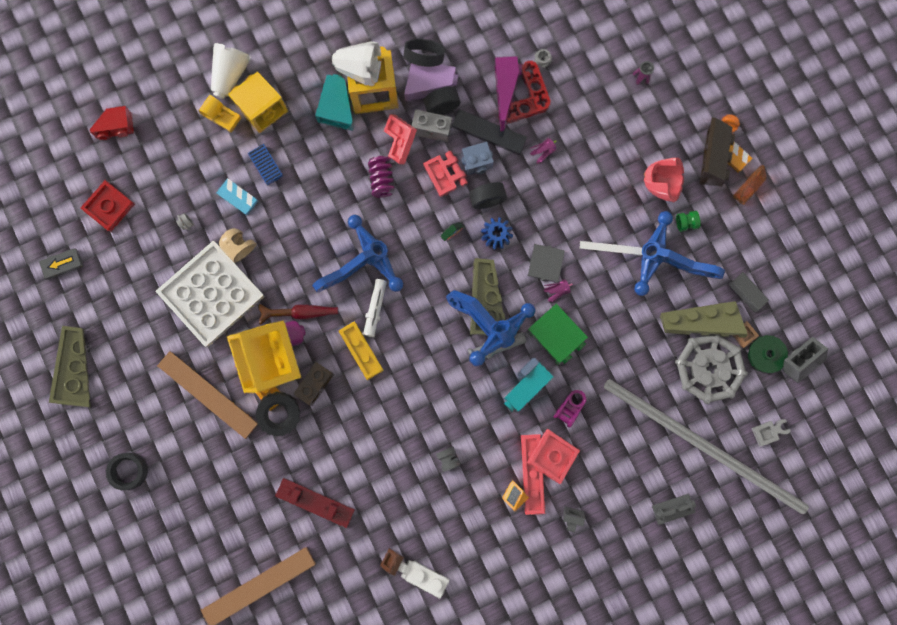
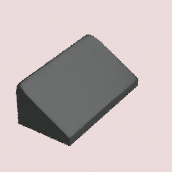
M744 272L728 284L754 313L759 311L769 301Z

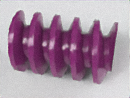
M376 156L369 159L368 167L370 168L369 174L371 175L370 182H372L371 189L373 191L371 193L373 197L383 198L393 195L390 191L394 190L395 187L389 184L394 182V179L388 178V176L393 175V172L387 171V169L392 168V164H386V162L391 160V157Z

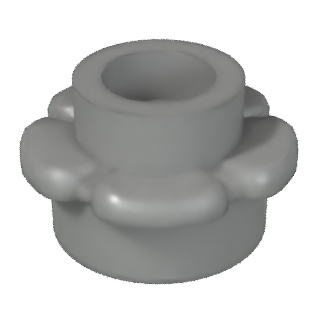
M541 49L535 53L534 62L538 66L547 67L552 62V56L548 50Z
M183 213L181 216L178 215L176 222L182 230H191L190 228L194 225L191 218L186 213Z

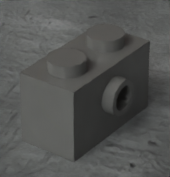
M814 337L810 338L784 360L783 371L797 383L801 382L826 361L828 348Z

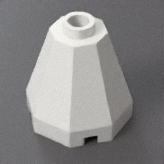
M370 41L340 48L333 54L332 64L335 65L336 71L364 85L374 86V83L378 81L381 61H378L377 56H381L379 43Z

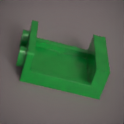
M557 303L526 331L556 360L555 363L557 365L561 362L563 364L567 363L572 358L571 353L575 349L580 351L586 345L584 341L588 338Z

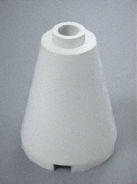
M214 44L211 91H214V96L223 99L225 96L229 97L228 94L237 84L251 59L248 54L232 47L231 49L225 48V45Z

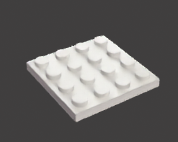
M214 240L156 290V293L206 348L265 297Z

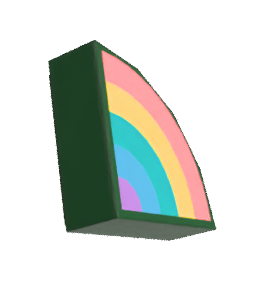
M461 222L452 224L440 237L443 241L449 240L464 228Z

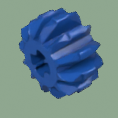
M491 218L490 223H484L485 228L481 229V233L484 235L481 239L482 241L488 240L486 242L487 247L493 244V250L496 249L497 245H499L500 249H503L504 244H510L508 239H512L513 234L509 232L513 228L510 226L506 227L508 225L507 220L502 224L501 218H498L497 222ZM497 230L498 233L500 231V237H496V234L494 236V231Z

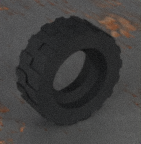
M278 391L272 394L269 393L258 404L256 410L257 424L268 435H274V437L285 436V434L291 433L296 428L297 423H299V405L290 394ZM280 404L287 409L288 417L284 422L274 423L269 419L268 411L272 406Z

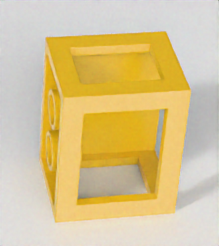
M380 46L381 56H377L378 61H381L378 81L374 83V86L364 85L347 76L349 94L355 114L398 109L391 50H386L383 46ZM389 91L390 101L361 105L360 94Z
M284 320L227 336L244 393H258L301 378Z

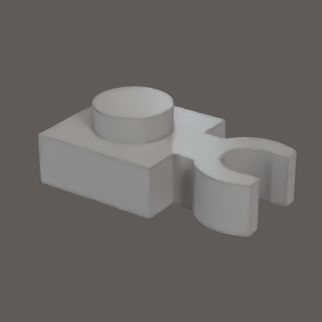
M785 419L775 422V425H773L772 421H768L751 428L758 445L764 446L780 440L778 434L790 433V429H781V424L787 421Z

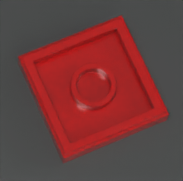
M104 180L80 209L106 230L112 232L135 203Z

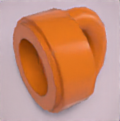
M726 115L721 119L724 123L732 126V134L740 126L739 119L734 115Z

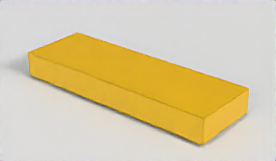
M355 321L338 330L367 381L384 371Z

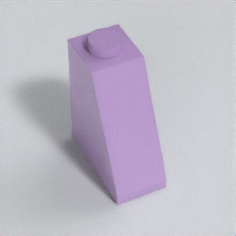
M411 63L405 89V101L422 99L437 89L453 87V85L457 86L459 75L456 74V67L447 65L424 67Z

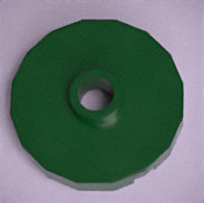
M771 335L756 338L751 343L748 352L750 364L757 371L768 374L780 371L784 367V360L788 357L786 345L781 339ZM767 351L771 352V357L767 356Z

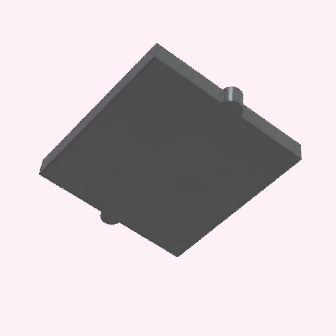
M534 244L528 276L539 278L541 281L548 280L558 283L565 250L552 248L551 245L547 247Z

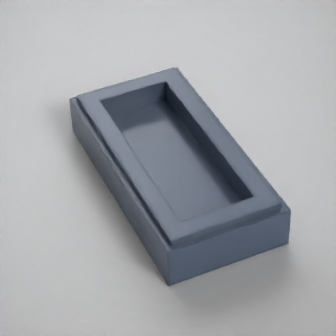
M532 358L518 372V376L523 379L539 362Z

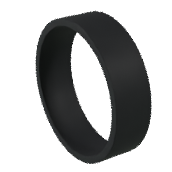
M411 39L404 45L403 56L412 64L434 67L441 65L444 61L445 48L438 42L428 39ZM412 50H425L437 55H422Z

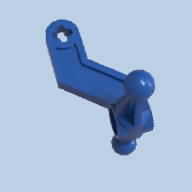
M663 211L658 216L659 226L649 241L642 247L641 281L636 283L634 290L639 296L647 295L649 292L648 282L663 262L690 274L715 279H723L725 270L719 266L695 262L672 250L666 249L667 226L672 223L673 216L670 212ZM657 251L655 255L651 256L652 252Z
M351 215L348 218V226L356 229L363 252L339 270L317 280L312 285L317 293L346 280L366 264L375 266L389 280V288L392 291L398 292L402 290L404 283L401 278L395 277L388 258L386 244L376 240L362 226L363 221L359 215Z
M456 290L451 291L446 296L451 307L470 315L488 336L481 350L474 351L470 355V362L474 366L483 365L485 356L495 350L511 346L515 342L514 337L517 335V331L525 318L533 317L536 311L534 305L525 303L522 305L519 314L508 320L496 322L476 298Z

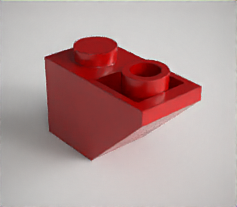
M126 106L107 108L90 128V133L99 140H108L109 137L114 136L126 137L128 134H134L132 112Z

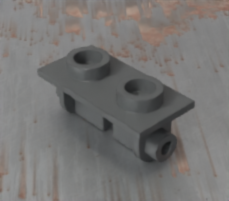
M689 493L652 505L658 525L696 513L694 509L696 504L694 500H691Z

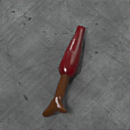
M260 303L258 304L259 311L262 314L259 319L260 325L271 317L292 316L296 320H304L339 314L338 307L299 304L293 306L292 309H269Z

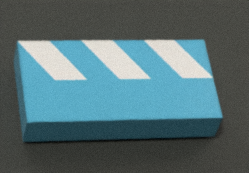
M228 178L216 192L217 195L246 216L258 203L256 198Z

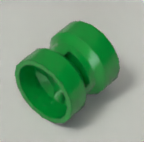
M690 211L689 214L678 213L676 215L678 231L685 232L687 229H699L701 225L699 213L697 211Z

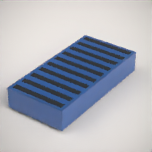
M264 144L248 153L267 186L283 177Z

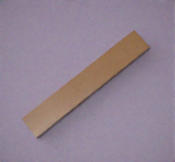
M169 351L157 365L243 438L247 439L258 426L252 417L173 352Z
M306 546L201 609V612L208 625H216L316 565V562Z

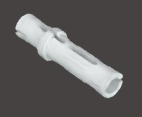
M375 279L369 311L365 315L366 324L362 334L364 336L375 337L377 323L381 318L379 314L387 284L385 280Z

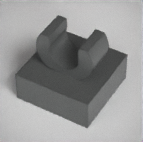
M565 506L563 519L564 522H567V531L575 532L577 525L584 526V511Z

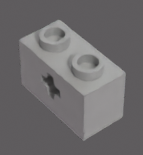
M415 109L412 127L417 129L416 136L448 142L452 127V117Z

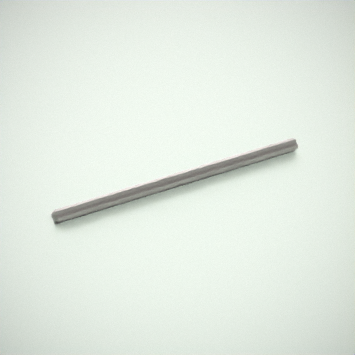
M611 379L607 380L604 384V389L797 512L801 514L807 512L809 506Z

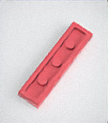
M541 434L521 435L523 487L525 494L529 497L524 502L525 515L545 514L543 473L527 463L541 439Z

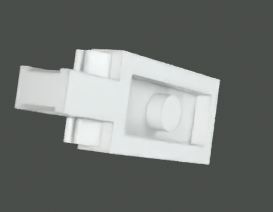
M409 560L408 563L402 561L398 569L402 572L401 577L438 598H441L449 582L447 577L416 561Z

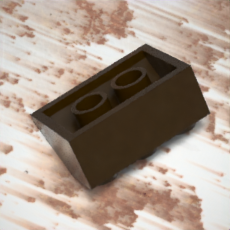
M714 117L711 118L707 130L700 184L722 187L724 182L729 179L730 170L727 169V163H731L732 152H729L730 145L734 143L735 134H732V126Z

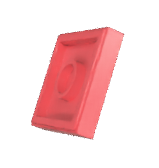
M546 429L527 463L556 483L561 484L580 450L549 429Z

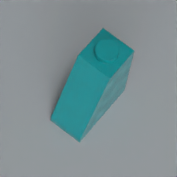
M327 74L315 114L317 122L353 131L354 124L346 81L340 75Z
M540 363L537 364L503 398L506 401L504 403L505 406L512 412L514 410L519 412L554 376Z

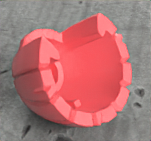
M674 157L660 160L651 164L645 170L644 183L653 195L669 202L678 200L682 192V185L684 184V175H682L684 174V167L682 166L681 159Z

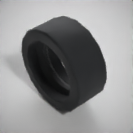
M455 87L437 89L429 93L423 100L427 112L439 115L450 113L461 104Z
M500 182L479 186L469 193L474 209L491 208L503 203L507 199L505 187Z
M120 453L114 456L106 468V478L109 484L121 491L132 490L141 486L148 474L145 460L135 453ZM124 460H131L138 467L137 477L130 483L119 481L116 475L118 464Z

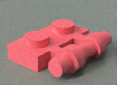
M452 151L445 153L447 158L445 161L439 155L423 163L440 197L456 190L457 187L454 183L456 181H459L462 187L468 184L465 178L466 174L461 170L458 164L459 161ZM448 167H452L454 175H450L447 170Z

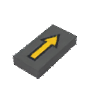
M76 248L39 261L44 279L46 280L83 267L78 249Z

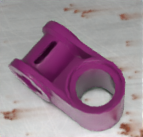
M580 390L571 391L558 407L553 418H559L570 428L586 403L585 393ZM575 393L581 396V402L577 405L572 402V396Z

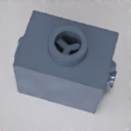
M487 142L462 148L461 162L462 165L464 164L468 175L474 173L477 175L483 174L488 169L493 168V153L490 151Z

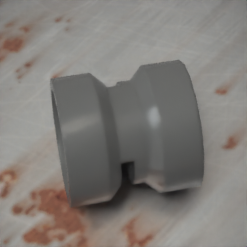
M454 446L436 453L438 460H441L443 472L461 465L459 459L455 456Z

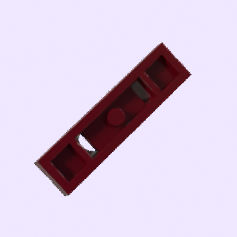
M287 478L282 479L275 494V497L345 528L348 527L355 511L352 507Z

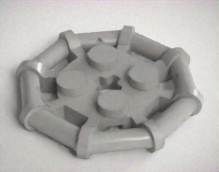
M719 334L688 339L687 345L678 360L675 361L682 382L681 388L704 401V404L727 398L733 399L745 376L748 375L743 363L740 346L737 347ZM710 343V349L701 350L699 345ZM717 345L723 346L729 352L725 354L723 351L716 349ZM693 350L696 353L695 358L691 362L686 361ZM734 356L737 370H732L729 358ZM709 363L715 366L713 374L706 369ZM686 367H690L692 374L691 380H689ZM731 375L736 376L729 387L726 384L727 380L730 379ZM696 382L700 383L701 385H703V387H705L704 392L694 387L693 385ZM721 386L722 392L711 394V388Z

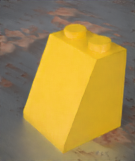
M258 72L249 75L241 85L232 88L228 94L233 103L259 134L288 112L282 97Z

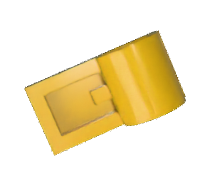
M211 95L207 97L198 110L201 115L229 132L234 130L241 119L239 114L224 106Z

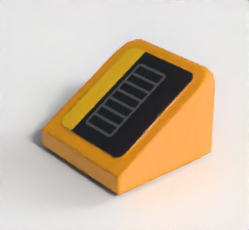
M512 480L502 499L516 511L529 497Z

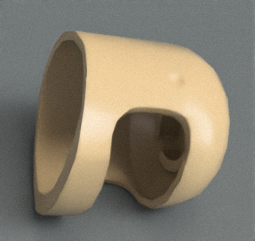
M236 228L227 230L219 240L221 250L235 263L245 258L257 246L251 239L245 242L243 240V232Z

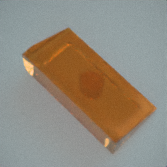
M760 165L733 195V198L742 205L750 199L766 180L764 165Z

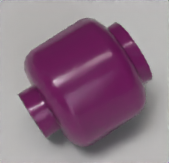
M296 321L285 323L292 347L301 344L306 335L303 325Z

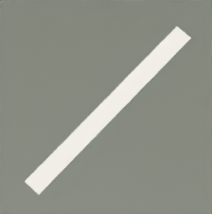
M580 241L581 249L642 255V247ZM657 251L652 252L651 256L655 255Z

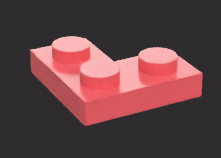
M390 114L384 132L394 138L388 156L398 164L405 165L417 129L398 116Z

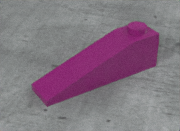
M517 56L495 57L494 70L500 131L505 130L518 84V76L522 75V65L518 64Z

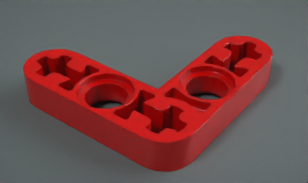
M526 61L522 65V77L530 97L512 103L509 112L511 113L510 118H508L506 124L544 113L549 109L550 97L538 65L534 61ZM527 67L533 69V78H531L530 72L526 71ZM538 83L541 89L534 91L531 88V84ZM539 95H541L542 102H546L544 107L541 104L538 105ZM527 105L530 110L527 113H522L519 107Z

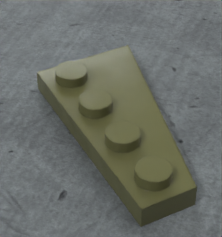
M475 258L473 264L472 297L482 304L496 322L506 320L502 309V299L499 293L494 260ZM471 318L470 335L487 336Z
M736 301L660 314L665 333H701V335L708 336L709 334H721V336L725 337L739 335V337L743 338L747 336Z
M62 326L49 403L91 407L83 328Z

